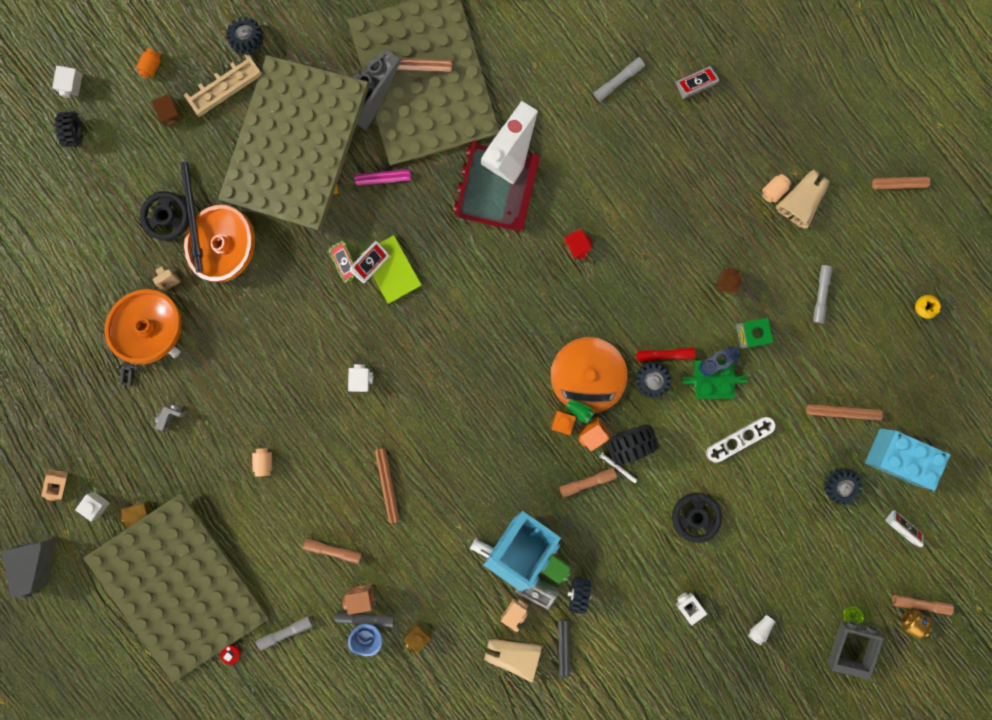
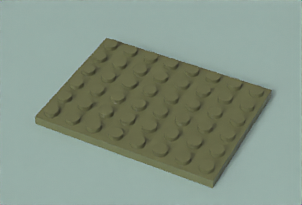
M413 0L348 19L362 71L385 49L398 58L452 61L451 72L396 71L376 115L390 167L472 143L473 140L477 142L497 136L499 129L461 0Z
M266 55L261 69L262 74L258 78L218 200L321 232L370 84L363 80Z
M182 492L83 558L172 683L269 619V615Z

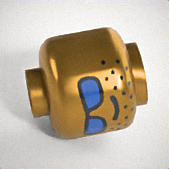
M918 610L907 611L903 614L901 623L902 629L916 639L929 636L932 631L929 617Z

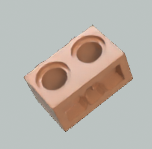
M372 584L349 588L344 595L345 598H342L344 610L347 609L348 615L371 611L376 603Z

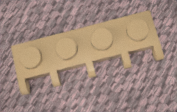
M244 54L246 60L237 66L234 62H231L230 65L233 69L220 77L218 73H215L214 76L217 80L204 87L200 83L198 86L201 90L193 96H190L188 93L184 94L199 117L262 74L250 55Z

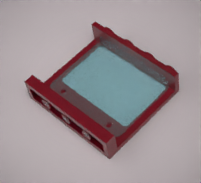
M473 140L472 145H468L466 156L469 157L467 164L464 163L461 175H464L463 183L459 182L458 185L459 201H455L453 212H456V218L523 233L540 155L526 156L524 169L513 185L481 165V158L488 147L479 145Z

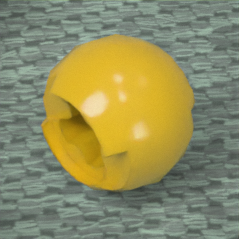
M923 295L916 302V313L925 319L934 318L940 312V301L933 295ZM927 304L931 305V307H929V310L925 309Z

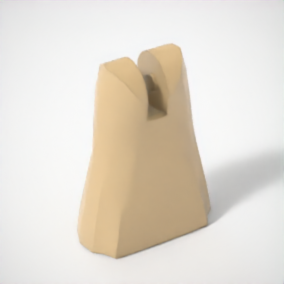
M814 169L776 205L777 211L783 216L789 218L794 215L791 221L802 228L809 227L830 183L827 178L823 177L816 186L814 183L820 173Z
M489 639L487 647L500 652V654L487 651L484 657L485 661L533 682L541 654V644Z

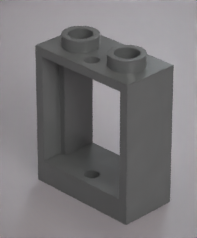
M841 620L828 659L831 670L870 680L884 639L879 629L872 625H867L866 627L855 621L846 622ZM848 632L870 637L862 663L840 657Z

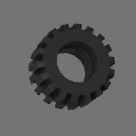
M648 424L624 431L611 437L606 442L615 465H623L639 460L660 448L653 428Z

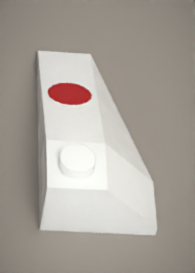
M521 101L481 158V165L514 185L524 169L538 111Z

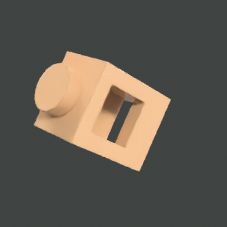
M48 469L41 497H45L50 501L61 500L68 472ZM51 483L58 484V486L54 487Z
M513 599L501 616V622L518 632V623L522 624L528 615L526 611L529 605L521 599L518 601Z

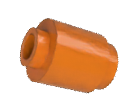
M149 48L145 52L143 51L136 66V69L139 70L138 74L147 79L150 76L154 77L161 63L160 58L162 55Z

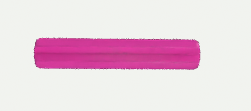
M410 170L356 174L354 180L356 185L410 181L411 172Z

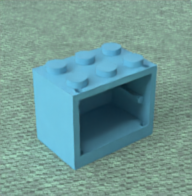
M879 429L865 464L915 486L935 491L950 454L898 431Z
M522 511L513 518L483 565L519 591L529 590L531 586L534 587L540 577L537 575L541 570L544 571L550 563L548 558L559 549L560 544L558 542L561 537Z

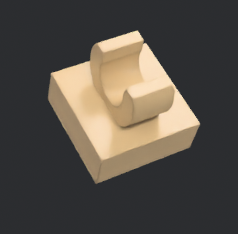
M161 266L155 270L158 276L153 278V281L162 291L165 292L180 283L178 276L170 269L164 270Z

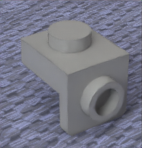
M173 404L163 407L155 419V423H157L155 429L161 431L168 430L173 415L185 417L186 412L181 411V407Z

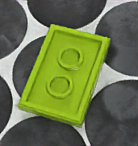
M394 235L379 243L390 257L372 275L388 304L422 286Z

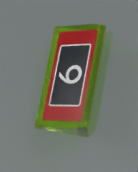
M342 240L330 247L328 251L343 283L345 284L357 278L350 272V267L355 261L346 242Z

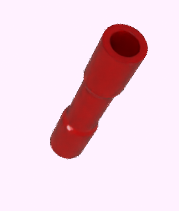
M695 348L636 351L637 362L665 359H695Z

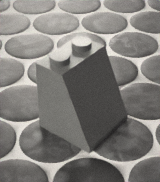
M56 537L18 545L2 551L11 597L19 596V599L31 597L32 594L39 593V589L47 585Z

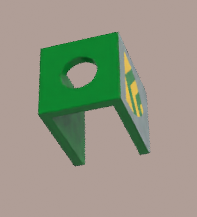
M768 318L736 324L740 348L773 343ZM755 327H759L761 337L759 339L752 335Z

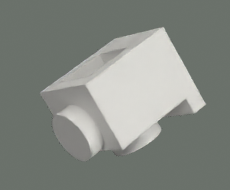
M683 593L677 598V607L691 625L707 615L692 593ZM692 603V607L690 609H686V605Z

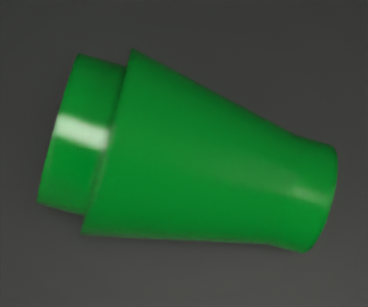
M573 398L566 405V408L581 423L587 424L595 413L591 406Z

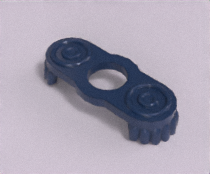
M731 346L723 351H717L712 357L700 363L701 374L708 377L719 370L728 368L731 363L737 362L740 358L739 349ZM718 355L725 357V365L717 363Z

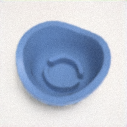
M365 623L357 626L349 635V649L357 655H375L382 646L380 631L372 624Z

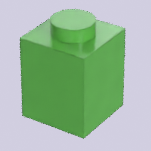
M552 554L548 558L550 563L541 572L560 584L562 581L565 582L570 576V566Z

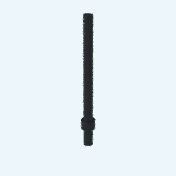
M181 162L192 242L191 257L194 259L196 273L204 272L202 264L203 249L200 248L189 164L188 162Z

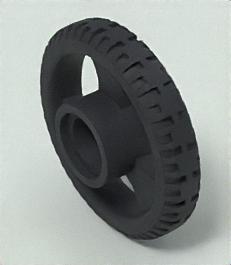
M160 191L149 196L142 204L140 222L145 232L154 239L171 241L180 237L189 226L187 206L185 200L173 192ZM159 200L161 205L154 209L153 218H148L149 208L155 201ZM173 200L182 209V219H177V213L170 208ZM168 212V218L163 221L162 214ZM160 224L165 227L173 226L175 231L169 234H160L155 232V228Z
M698 492L690 493L677 501L672 512V523L676 532L682 538L690 542L701 543L708 541L718 533L722 523V512L718 503L709 495ZM692 500L694 507L687 511L686 518H680L681 508ZM706 502L714 510V522L708 521V515L703 510V505ZM695 513H701V520L699 522H693V515ZM692 525L695 528H704L706 533L694 536L685 532V529Z

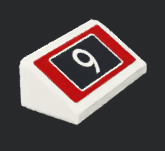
M375 241L350 267V272L362 283H365L390 256Z
M893 510L885 519L889 525L913 545L918 547L924 545L923 533L896 510Z

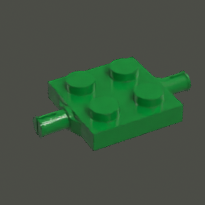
M717 360V363L725 365L726 360ZM694 361L693 377H681V380H689L681 381L682 385L693 384L695 400L734 399L736 383H747L748 381L740 380L747 379V375L736 376L734 362L728 368L719 370L712 376L707 377L700 372L699 366L702 361Z

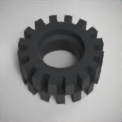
M75 111L58 112L56 114L55 133H57L56 137L59 139V144L62 147L81 146L83 142L81 119Z

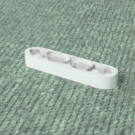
M768 417L759 418L709 446L706 450V456L712 462H720L771 434L775 429V423ZM763 421L770 423V425H768V430L761 429L757 431L754 428L755 425L756 428L762 427ZM750 429L753 431L754 437L751 440H746L744 432ZM730 439L737 441V447L733 450L727 447V442ZM723 444V448L727 453L725 454V451H721L718 453V458L711 457V454H713L712 450L722 449L720 445Z

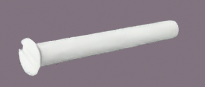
M604 452L600 455L599 458H603L632 482H637L638 479L621 466L615 465L613 460L606 456Z

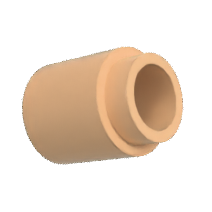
M783 174L775 176L762 189L764 199L768 202L776 203L789 190L790 180Z
M268 448L256 449V453H252L255 476L271 475L272 452H268Z

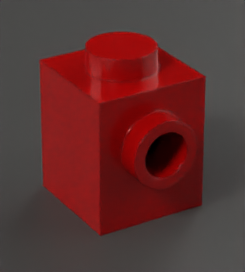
M582 228L565 236L563 239L573 260L576 258L582 260L589 256L588 252L592 250L591 246L593 243L589 235L585 236Z

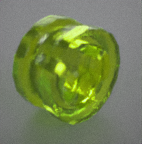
M850 606L844 611V618L847 622L855 621L858 624L862 623L864 615L860 609ZM850 613H856L858 617L854 619L850 616Z

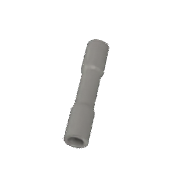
M638 57L617 76L593 92L596 99L601 102L629 77L634 76L644 68L643 60Z
M821 265L819 290L813 317L814 323L825 324L826 303L831 283L832 266Z
M307 616L282 630L256 640V645L262 651L289 636L313 627V622Z

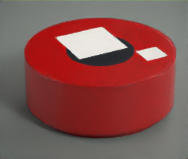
M234 644L227 646L220 652L222 662L227 665L235 664L241 656L239 647Z

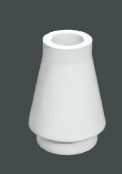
M766 615L750 629L748 636L759 645H762L763 642L766 643L775 621Z

